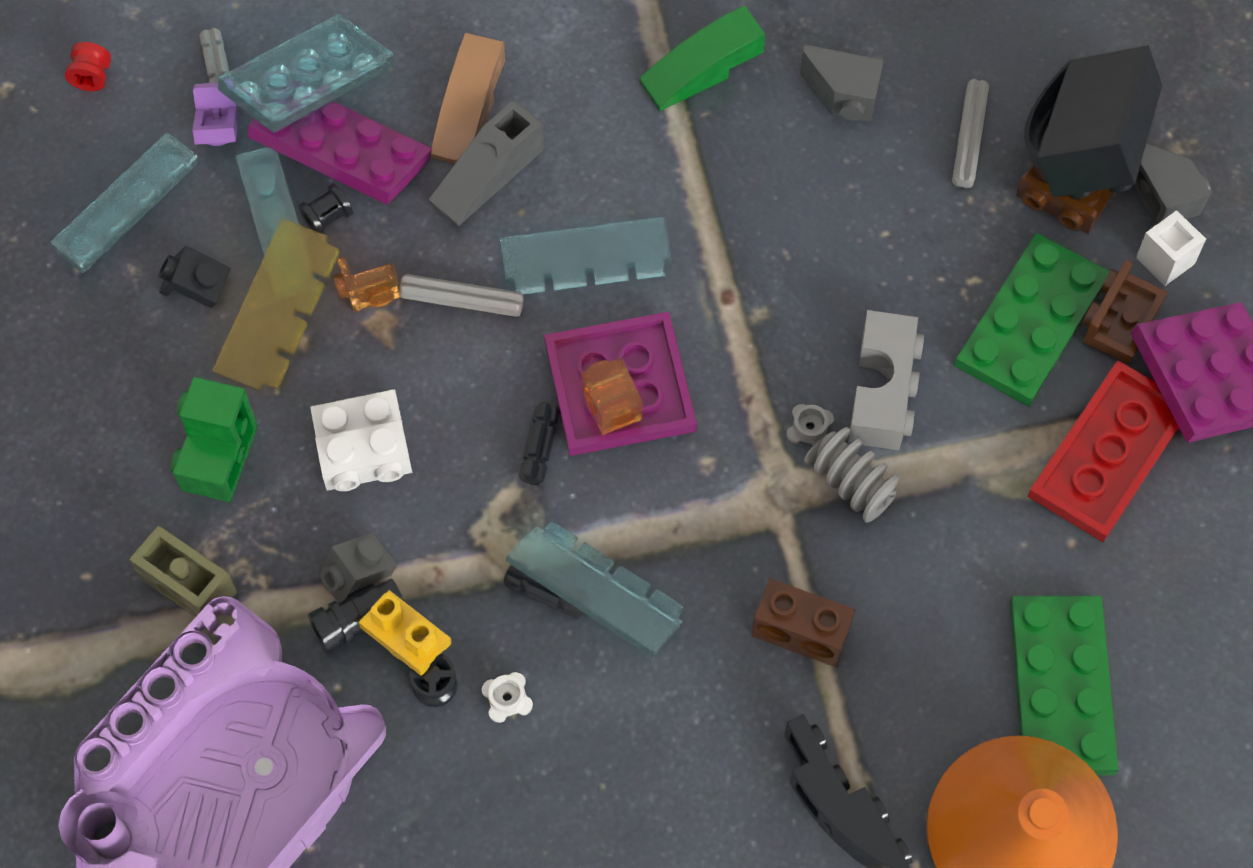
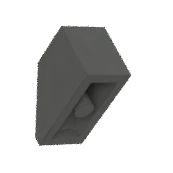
M804 45L800 74L832 115L842 116L850 121H872L884 60Z
M1146 143L1133 187L1155 226L1176 210L1186 220L1201 215L1211 195V187L1206 175L1198 171L1192 159Z

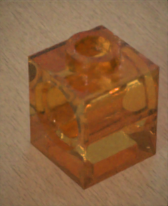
M622 357L611 362L608 360L596 362L587 371L581 373L582 393L602 435L642 420V399Z

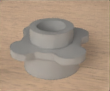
M799 404L792 410L794 421L792 427L788 428L786 435L791 443L804 442L814 446L822 437L827 435L828 427L834 422V416L829 410H824L817 405ZM813 424L814 429L809 430L806 425Z

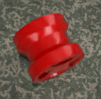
M91 42L75 43L70 53L72 63L67 66L65 71L66 81L84 91L95 92L103 89L106 82L104 71L110 66L111 54L98 44Z

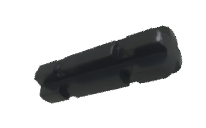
M540 402L534 409L532 418L534 426H530L523 456L525 463L521 464L519 478L522 482L539 485L544 481L547 470L545 461H549L556 431L553 426L557 424L560 413L556 405Z
M517 562L512 563L508 567L504 576L506 587L517 592L524 590L526 596L556 610L562 607L564 609L563 613L574 618H580L585 612L589 602L587 594L574 588L569 591L566 589L567 585L537 571L531 574L528 572V567Z

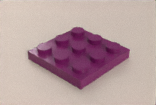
M1242 302L1136 325L1130 334L1187 443L1253 427V322Z
M669 311L544 335L569 456L697 432V422Z

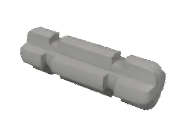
M212 28L201 31L199 37L203 48L209 83L231 82L220 30Z

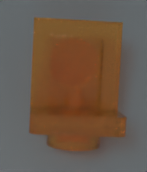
M345 256L337 259L340 273L333 275V279L340 299L349 298L353 312L371 306L382 307L392 302L393 299L401 297L399 281L393 263L351 275Z

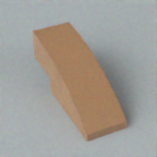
M469 33L464 34L441 106L432 144V159L455 164L484 124H486L494 104L493 92L505 63L504 42Z

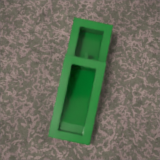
M744 5L699 30L675 47L640 77V84L660 112L728 79L729 69L764 53L765 33Z

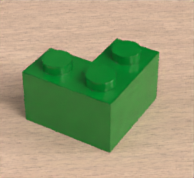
M194 377L189 391H183L178 402L177 414L184 425L187 436L183 447L177 448L173 455L171 472L181 491L231 502L258 425L244 388Z

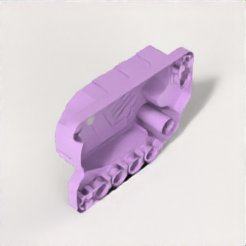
M222 596L215 598L204 607L76 749L74 757L75 795L69 798L61 811L59 821L61 839L76 857V868H290L306 848L309 849L326 829V824L336 813L341 803L345 802L352 778L386 737L384 719L378 709L370 705L361 704L338 708L330 693L314 677L295 666L282 662V646L279 637L269 624L232 597ZM232 612L234 624L229 626L223 623L219 626L216 616L220 613L227 616ZM207 629L210 635L214 632L218 643L213 645L210 638L201 631ZM200 643L206 647V656L201 662L191 665L182 661V652L190 644ZM161 678L172 679L175 682V689L172 695L163 700L151 697L150 689L155 681ZM129 713L142 715L143 724L138 732L132 735L119 733L118 724L123 716ZM103 748L110 751V762L103 770L90 771L86 768V758L93 750ZM109 822H116L111 834L106 838L94 840L95 834L101 826Z

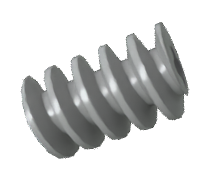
M846 426L837 432L833 431L822 437L806 454L804 462L807 464L815 463L814 471L819 476L827 475L826 483L831 488L839 487L838 495L843 500L852 498L850 507L855 512L865 510L863 520L868 523L879 517L896 497L894 489L900 478L894 475L884 480L882 476L888 467L884 462L874 468L870 467L875 453L869 451L859 456L857 453L863 441L858 438L847 444L845 441L851 430Z

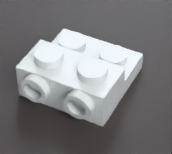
M395 389L310 407L322 477L327 491L332 489L349 491L357 488L361 483L375 480L392 482L400 479L404 474L412 473Z

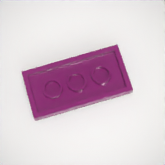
M294 82L248 125V138L386 205L404 189L431 158L432 148Z

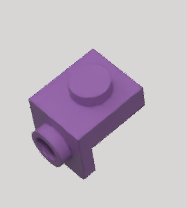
M232 82L195 84L193 96L196 112L192 129L195 145L221 146L230 142H236L239 112L234 84Z

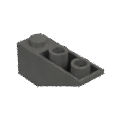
M512 100L484 124L429 198V203L459 227L544 151L543 123L516 101Z

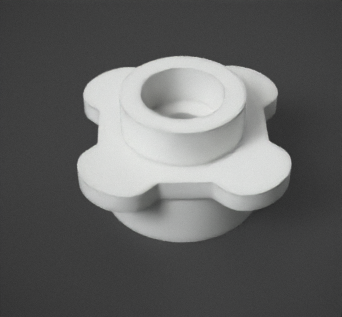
M513 672L510 675L499 676L494 680H487L483 684L482 694L489 700L491 707L489 717L494 722H504L508 716L514 714L527 715L532 710L533 702L526 696L524 689L526 680L522 674ZM510 694L512 698L509 701H505L503 696Z

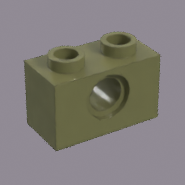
M159 525L129 559L142 581L194 617L213 599L222 596L233 598L237 593L228 572Z

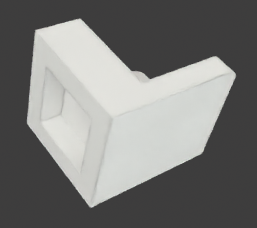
M1176 210L1146 232L1138 251L1137 259L1166 286L1196 263L1206 238Z

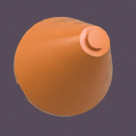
M1000 737L981 743L965 752L947 769L935 787L926 818V840L936 868H1112L1117 850L1118 829L1116 814L1110 796L1100 778L1075 753L1054 742L1036 737Z

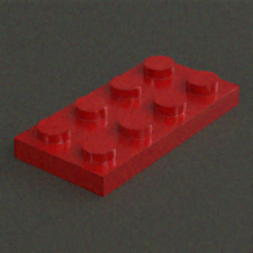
M1117 360L1031 487L1027 497L1104 543L1179 428L1156 382Z

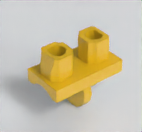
M390 590L359 621V626L363 631L420 676L427 671L434 659L452 643L448 635Z

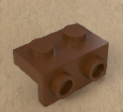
M1126 259L1119 272L1114 269L1110 270L1100 292L1106 294L1101 304L1093 301L1082 324L1089 327L1083 343L1130 365L1138 350L1130 333L1137 324L1154 320L1168 292L1130 274L1134 262Z

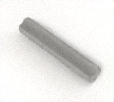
M971 79L966 88L952 183L956 187L967 189L974 185L989 92V84L985 80Z
M411 274L403 275L400 283V295L404 299L514 317L520 316L524 304L523 294L516 291Z

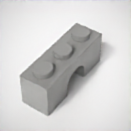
M867 310L858 367L870 368L881 372L887 378L888 383L879 388L857 386L852 408L851 432L848 443L859 438L863 441L862 445L899 451L903 435L911 436L915 411L907 410L908 397L916 398L920 372L912 371L913 359H921L924 343V334L917 333L918 317Z

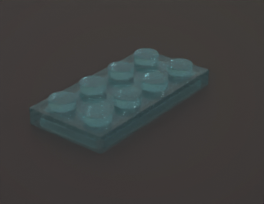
M337 14L218 77V90L275 133L394 67L395 54L341 14Z

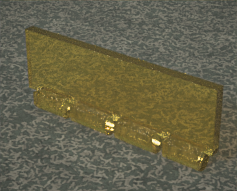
M283 218L281 219L212 370L214 373L259 391L263 384L279 389L291 361L277 355L279 349L290 354L295 353L308 323L294 315L298 311L311 316L325 286L322 282L311 277L315 273L328 278L340 253L338 248L327 244L329 240L327 235Z

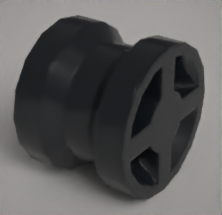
M439 654L422 676L413 669H410L409 676L414 695L422 704L430 707H439L450 702L455 696L458 686L452 662L446 656ZM442 679V682L440 683V685L437 686V689H436V684L439 683L440 680Z

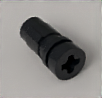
M392 578L379 585L370 584L347 595L348 599L339 604L336 600L328 603V609L326 610L320 607L307 614L312 629L326 654L340 648V642L344 641L348 644L354 641V635L363 632L359 626V621L389 590L404 601L399 588Z

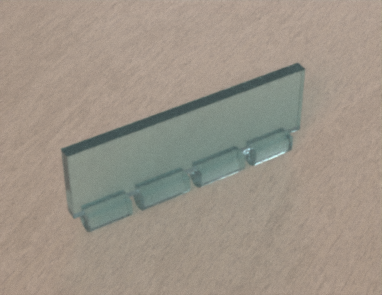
M664 217L500 238L506 284L515 282L516 292H521L522 294L546 292L545 278H552L554 290L587 286L586 273L593 272L595 285L628 281L627 268L630 267L635 269L636 280L666 276L665 263L671 262V252Z
M553 521L544 530L536 526L507 555L506 562L652 658L675 634L683 622L678 617L682 613L684 606L659 590H656L648 599L645 596L651 585L622 566L618 567L613 575H611L609 571L614 565L612 559L586 542L577 551L573 550L578 537Z

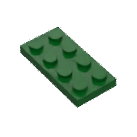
M1036 233L959 353L954 367L1030 407L1086 316L1093 301L1099 295L1110 271Z
M1012 596L1009 603L1020 736L1036 737L1054 742L1075 753L1092 768L1096 775H1115L1119 769L1102 596Z

